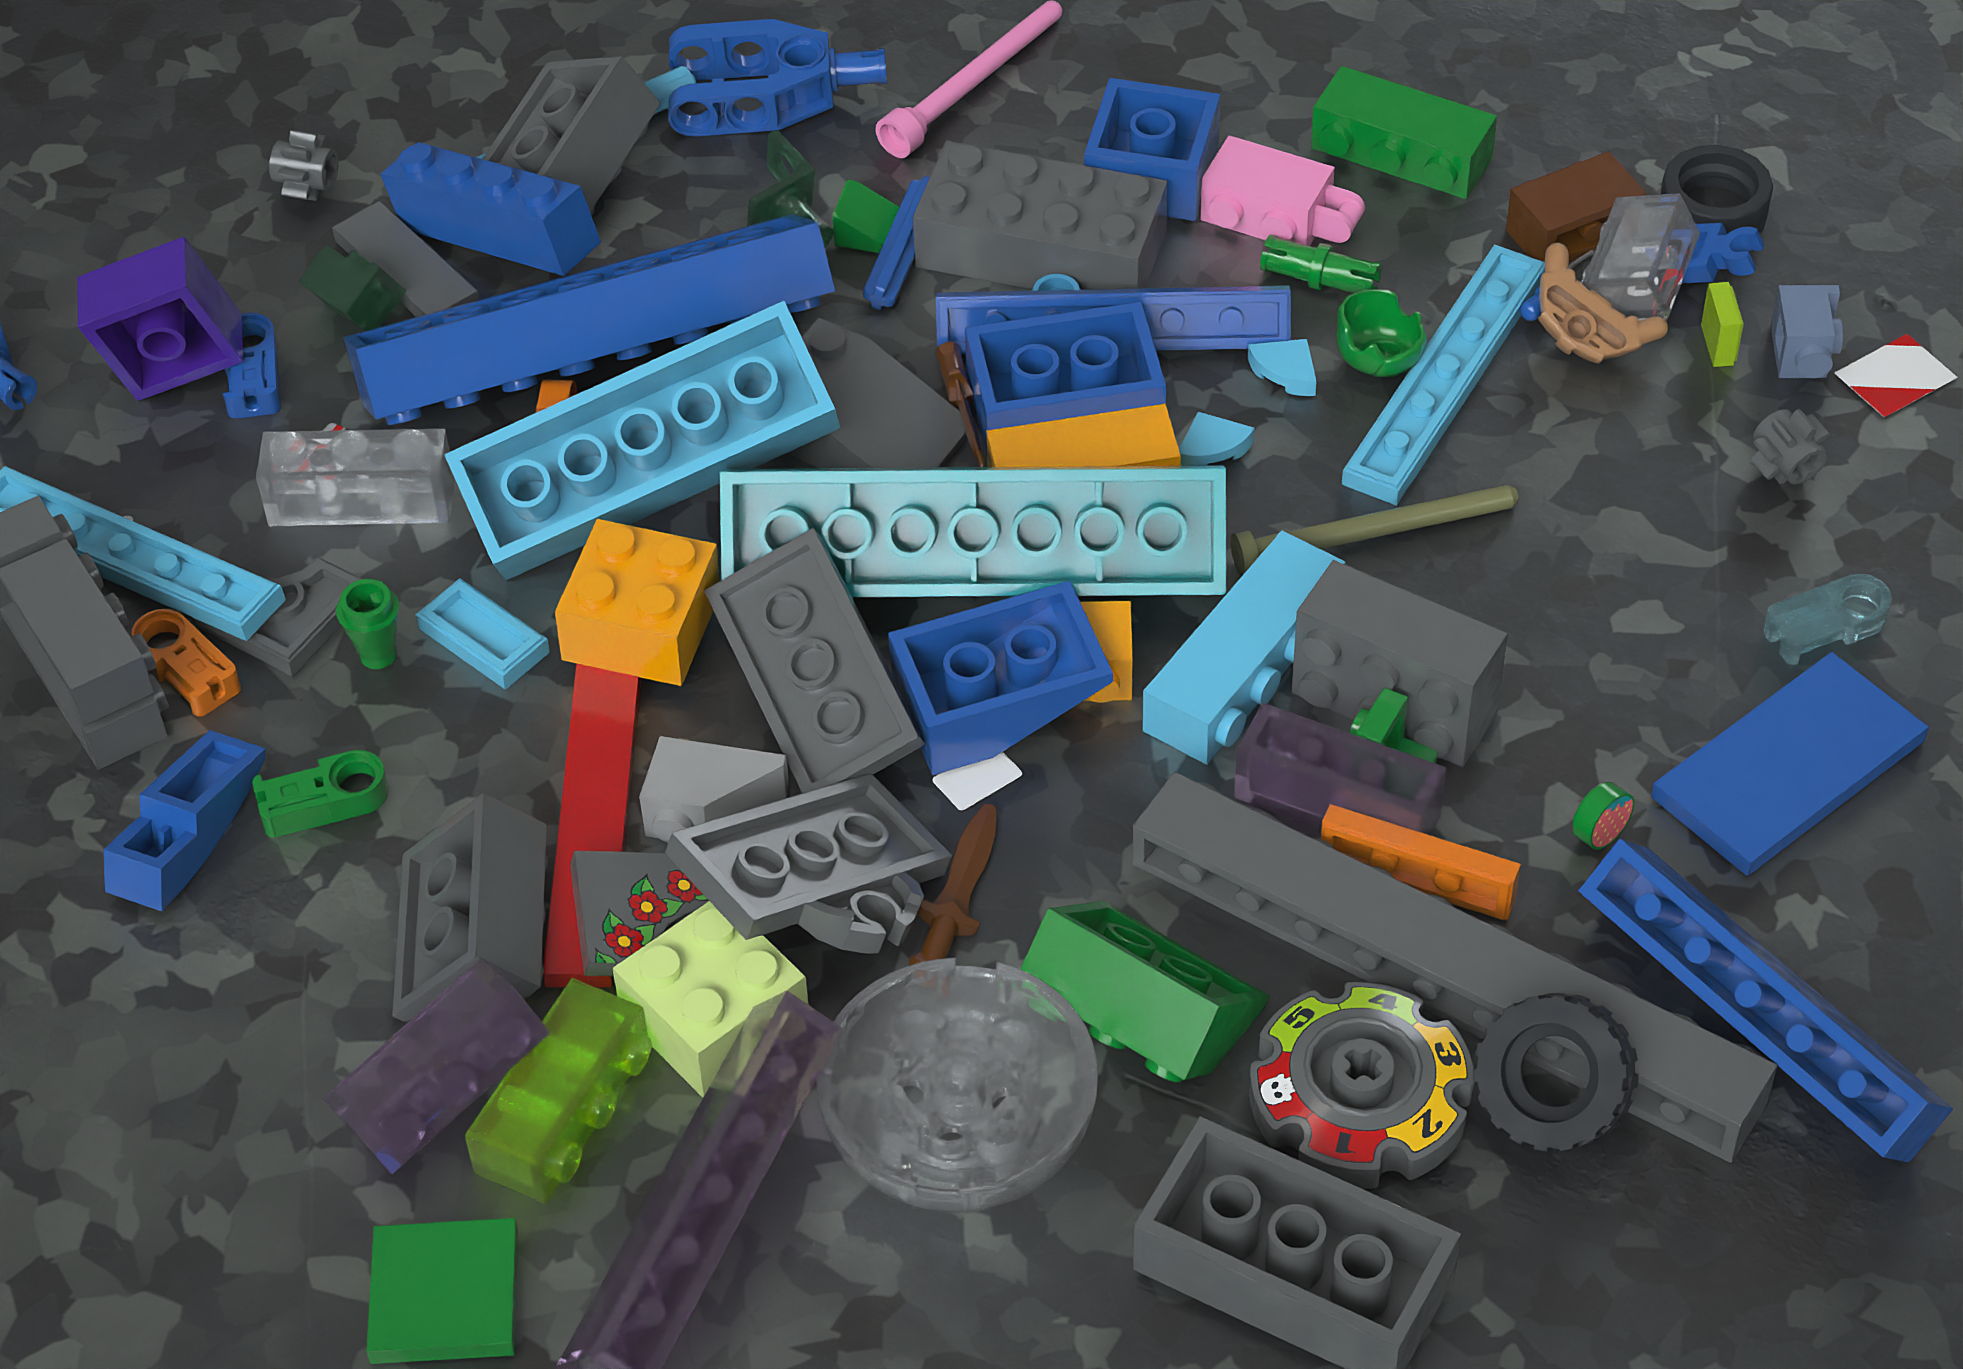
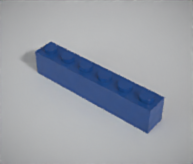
M1619 838L1578 890L1883 1158L1910 1162L1954 1109L1651 849Z

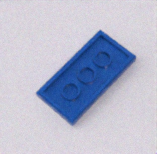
M1830 652L1654 782L1651 798L1748 877L1926 740L1929 727L1836 654Z

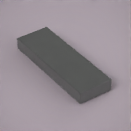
M380 201L332 227L335 242L416 317L479 300L478 291Z

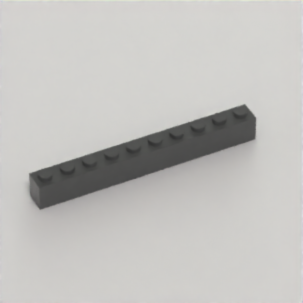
M1174 772L1133 825L1134 866L1369 983L1387 985L1409 992L1423 1000V1010L1443 1020H1449L1453 1025L1483 1040L1487 1034L1485 1029L1493 1019L1500 1018L1504 1014L1502 1010L1513 1003L1526 1000L1525 998L1550 993H1565V995H1581L1590 998V1003L1596 1006L1603 1005L1613 1013L1611 1017L1618 1024H1623L1629 1033L1627 1039L1631 1048H1635L1638 1061L1635 1062V1074H1639L1638 1086L1633 1089L1630 1098L1633 1102L1628 1112L1729 1163H1732L1768 1104L1777 1064L1763 1058L1751 1047L1743 1044H1734L1699 1027L1696 1022L1685 1015L1670 1013L1637 997L1630 989L1623 985L1608 983L1575 967L1567 958L1559 954L1540 950L1514 937L1502 926L1487 924L1454 908L1451 903L1440 896L1427 895L1396 880L1389 872L1380 867L1361 863L1337 851L1331 844L1320 838H1310L1279 823L1272 815L1265 811L1252 810L1222 795L1217 789L1207 783L1195 782ZM1558 1036L1543 1038L1528 1050L1524 1058L1525 1061L1583 1090L1587 1088L1590 1078L1587 1057L1582 1049L1569 1039Z

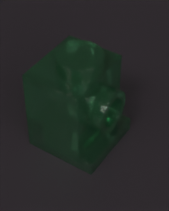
M325 245L313 257L308 269L298 281L326 306L362 331L380 327L406 292L381 267L373 262H369L354 250H351L345 258L328 245Z

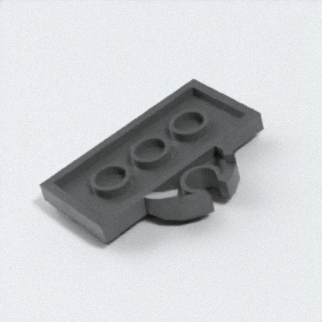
M871 773L673 832L665 854L745 940L799 924L820 941L841 950L866 954L879 953L886 935L887 940L896 946L905 941L924 897L919 883L943 876L952 858V855Z

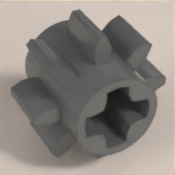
M291 130L289 141L278 140L275 143L270 155L269 173L273 182L284 183L281 192L282 196L317 201L318 190L329 191L332 189L338 174L339 160L335 149L325 148L326 135Z
M1787 409L1778 410L1767 416L1757 426L1753 435V443L1759 451L1750 459L1767 480L1775 477L1780 484L1785 483L1786 480L1791 484H1800L1811 479L1824 466L1827 460V450L1821 443L1830 434L1813 413L1806 416L1800 409H1797L1794 413Z

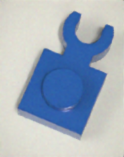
M1723 223L1669 225L1662 244L1679 243L1685 247L1676 270L1682 277L1673 283L1713 282L1718 269H1728L1730 273L1738 276L1752 274L1755 272L1756 266L1749 251L1763 250L1765 245L1757 228L1741 227L1727 234ZM1661 246L1652 268H1664Z

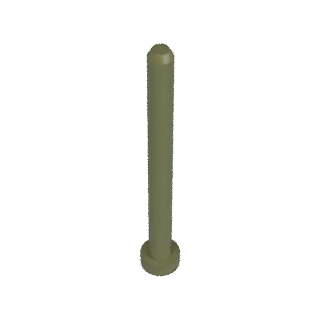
M1502 485L1286 532L1319 549H1325L1511 509L1518 503L1519 497L1515 487ZM1246 530L1231 535L1232 557L1235 567L1241 576L1244 575L1279 533L1254 538L1252 533Z

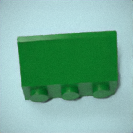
M1105 901L1048 908L1015 979L1018 983L1035 992L1033 1000L1044 1009L1062 1016L1075 1015L1091 1025L1088 1031L1095 1039L1114 1048L1125 1049L1126 1046L1147 1058L1145 1066L1151 1072L1173 1082H1182L1183 1080L1211 1074L1263 1011L1270 998V995Z

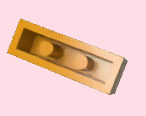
M1166 404L986 430L988 467L1181 466V455Z

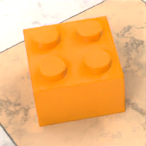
M597 519L555 610L561 660L682 686L713 613V608L704 590L720 582L717 544Z

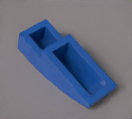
M211 730L201 737L139 794L140 816L103 849L105 892L163 911L186 887L230 826L253 785V778L258 775L266 759V748Z

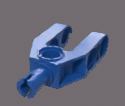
M775 19L688 25L674 31L669 38V66L671 70L684 66L693 74L696 81L712 80L710 83L680 86L669 97L668 121L675 131L685 136L697 137L781 130L833 108V92H838V86L887 84L884 48L835 53V48L829 47L827 32ZM753 42L758 44L762 50L755 55L745 56L738 54L733 48L739 43ZM698 46L708 53L701 59L689 60L682 57L679 51L685 47ZM766 75H768V78H763V79L724 81V79H726V78H739V77H752V76H766ZM748 97L761 101L763 105L757 110L743 111L738 109L734 103ZM687 102H699L708 109L699 115H688L678 108Z

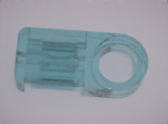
M1851 574L1770 605L1767 610L1763 633L1772 643L1780 640L1779 654L1788 664L1797 665L1800 655L1840 639L1846 645H1849L1880 632L1887 621L1892 601L1891 591L1877 577L1868 574ZM1852 597H1862L1874 603L1877 610L1871 613H1857L1849 609L1844 601Z

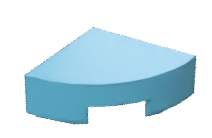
M1307 339L1248 344V361L1253 372L1259 378L1264 379L1265 376L1269 380L1285 386V392L1292 395L1316 396V377Z
M1198 412L1179 447L1181 466H1207L1208 463L1222 461L1232 456L1233 460L1242 457L1254 443L1255 428Z

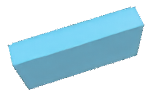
M461 578L415 614L418 629L505 690L550 653L546 637Z

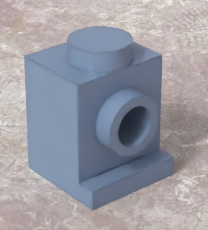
M1779 285L1771 323L1779 378H1827V374L1833 366L1831 355L1840 354L1843 343L1841 318H1835L1840 297L1839 285Z

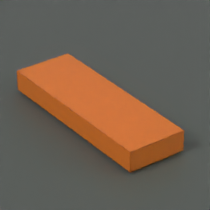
M1329 805L1322 820L1321 839L1331 844L1337 851L1368 866L1380 867L1389 872L1396 880L1427 895H1437L1451 904L1501 920H1509L1516 901L1521 864L1339 806Z

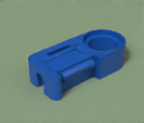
M242 313V338L257 335L263 337L264 340L254 347L243 348V362L225 369L226 376H228L229 392L223 393L228 416L238 419L276 414L281 409L278 345L273 324L269 318L262 314Z

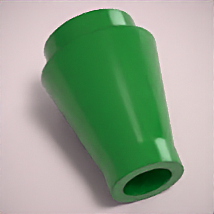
M361 579L349 584L341 593L336 607V616L358 651L361 663L370 669H382L395 661L397 657L395 644L399 614V600L396 594L383 582L375 579Z

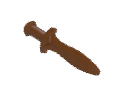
M945 342L935 349V356L940 365L949 402L961 413L968 441L978 467H985L980 440L972 416V398L974 394L962 360L961 348L956 342Z
M986 803L965 828L959 839L952 859L949 877L941 894L933 903L923 899L917 914L930 928L921 951L909 959V967L914 976L923 982L935 983L944 980L948 976V968L945 961L954 937L974 935L980 926L978 920L969 917V902L973 888L984 871L994 842L997 814L996 808L992 804Z

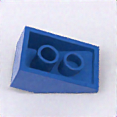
M1070 581L888 633L892 678L926 745L921 747V750L932 776L997 756L1113 682V672Z

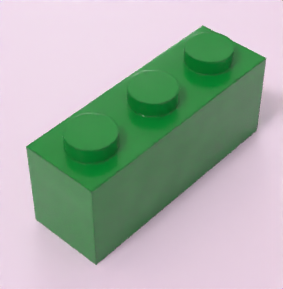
M1341 66L1313 106L1311 149L1467 199L1493 158L1497 115Z

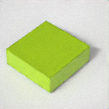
M1729 282L1708 283L1701 327L1713 367L1734 366V361H1737L1744 323L1733 287L1730 286Z

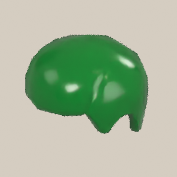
M1365 289L1348 295L1338 308L1336 327L1337 349L1342 358L1351 367L1374 377H1391L1410 370L1418 363L1427 345V337L1422 325L1421 314L1418 311L1414 312L1412 316L1404 313L1395 292Z

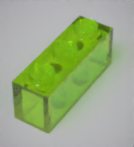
M571 978L465 1134L473 1172L546 1204L560 1182L567 1183L575 1174L581 1161L582 1148L595 1128H604L611 1119L617 1104V1094L629 1076H637L648 1061L652 1041L648 1038L643 1007Z

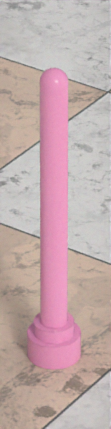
M1054 0L1045 2L914 108H895L876 124V135L882 147L897 158L907 157L923 143L928 124L1059 20L1062 15L1061 5Z

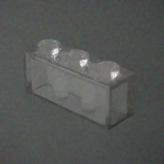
M393 429L263 432L256 480L268 526L450 523L455 478L444 455L450 452L446 430Z

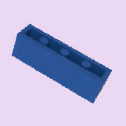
M417 142L415 145L403 150L399 158L380 174L397 217L414 233L565 276L601 243L582 188L579 185Z

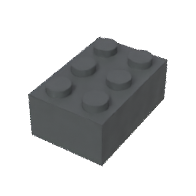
M1332 560L1297 610L1292 693L1304 698L1316 707L1330 709L1353 720L1361 708L1364 707L1371 710L1384 687L1408 697L1404 738L1436 750L1437 758H1442L1464 767L1497 716L1508 633Z

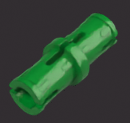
M1270 234L1264 244L1265 247L1269 248V253L1262 251L1260 270L1306 280L1310 288L1322 290L1323 285L1351 293H1357L1365 289L1377 290V286H1373L1374 281L1380 282L1382 263H1373L1335 253L1332 246L1320 243L1315 248L1277 238V236Z

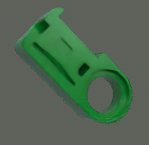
M352 750L317 759L319 767L262 781L260 774L256 775L252 780L265 834L268 837L276 838L365 815L377 810L386 801L389 793L384 766L380 758L369 751ZM364 773L375 778L368 788L359 792H348L340 788L342 782L354 774Z

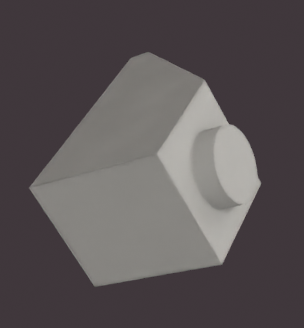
M660 736L639 796L645 837L658 838L668 843L673 832L789 798L790 788L786 755Z

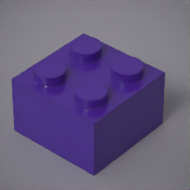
M185 236L77 277L78 328L137 401L243 362L241 311Z

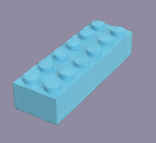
M782 301L444 455L490 559L501 576L507 581L584 546L597 519L630 525L720 484V471L726 469H753L841 429L827 390L785 301Z

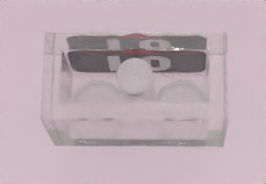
M1681 194L1616 197L1608 220L1601 227L1600 240L1590 265L1584 270L1582 284L1589 291L1592 289L1612 304V308L1624 314L1625 317L1636 316L1638 321L1659 316L1665 319V321L1668 320L1700 235Z

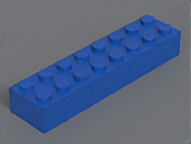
M790 214L343 338L362 405L375 419L385 417L387 424L393 425L422 416L420 407L444 401L445 408H455L480 400L478 391L502 385L503 392H512L531 387L538 383L537 374L559 369L561 376L582 373L595 367L593 359L616 353L618 360L639 357L652 352L650 343L662 339L673 338L674 344L693 342L709 335L707 330L709 326L729 322L731 325L782 301H785L790 313L807 310L820 305L819 296L834 292L835 288L818 222Z

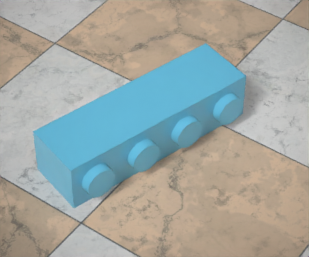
M1282 530L1143 690L1142 731L1206 765L1223 745L1226 747L1232 746L1242 733L1247 716L1257 704L1264 706L1272 699L1279 686L1281 676L1294 662L1298 608L1332 560L1345 565L1346 562Z

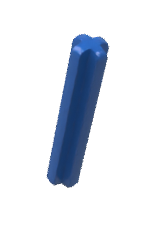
M924 176L922 180L914 179L911 181L864 286L863 298L870 301L871 307L876 310H881L883 306H894L915 258L913 216L930 177Z

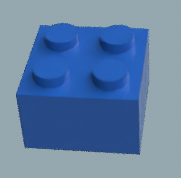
M1109 78L1084 152V166L1167 180V217L1196 221L1201 205L1202 177L1214 160L1219 145L1220 94Z

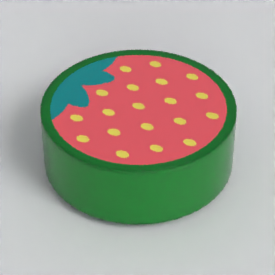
M1610 781L1593 788L1584 797L1575 812L1572 824L1574 835L1595 850H1600L1610 845L1623 832L1633 814L1635 806L1633 795Z

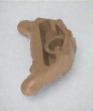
M1553 243L1548 246L1545 253V273L1541 275L1539 302L1541 315L1538 317V320L1545 330L1557 340L1555 345L1561 351L1568 355L1573 352L1585 360L1599 364L1603 359L1616 358L1637 351L1641 348L1642 344L1661 339L1667 334L1668 324L1665 319L1655 316L1638 321L1636 316L1625 317L1624 314L1612 308V304L1592 289L1589 291L1581 282L1576 281L1575 271L1569 269V252L1567 247L1561 243Z

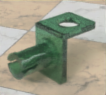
M775 130L768 134L766 165L768 170L780 182L758 193L749 200L747 226L794 214L818 222L825 248L832 240L834 233L832 227L826 224L810 207L813 203L815 169L778 130ZM781 154L790 162L794 174L790 175L785 168Z

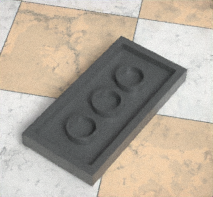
M814 528L704 590L783 754L786 755L787 763L802 794L870 773L873 775L926 745L822 537Z

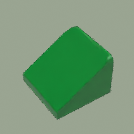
M847 179L833 212L834 246L879 253L899 206L863 184Z

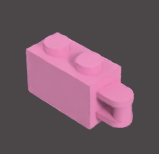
M1229 135L1202 177L1200 220L1266 240L1271 234L1277 236V238L1308 246L1311 245L1315 237L1342 243L1350 238L1356 224L1364 214L1365 203L1356 193L1333 186L1335 167Z

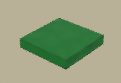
M516 1218L373 1226L366 1350L370 1364L515 1356L518 1227Z

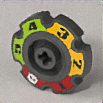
M1348 982L1344 985V994L1334 999L1324 998L1316 990H1311L1291 1000L1278 1010L1260 1033L1258 1056L1263 1061L1253 1062L1250 1068L1249 1096L1253 1117L1261 1134L1272 1148L1293 1147L1299 1151V1161L1361 1189L1377 1188L1380 1175L1386 1171L1400 1172L1408 1180L1416 1179L1443 1162L1453 1152L1464 1134L1467 1112L1461 1107L1469 1106L1472 1103L1474 1089L1473 1062L1464 1039L1449 1020L1431 1022L1422 1017L1423 1000L1398 988L1376 983Z

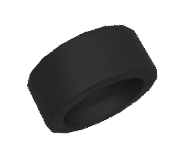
M1716 144L1700 145L1682 151L1667 164L1663 176L1658 206L1662 224L1668 228L1669 225L1723 223L1727 234L1741 227L1757 228L1760 234L1765 227L1773 191L1770 172L1758 158L1739 148ZM1697 187H1718L1734 192L1741 196L1746 203L1735 207L1715 208L1692 200L1684 192Z

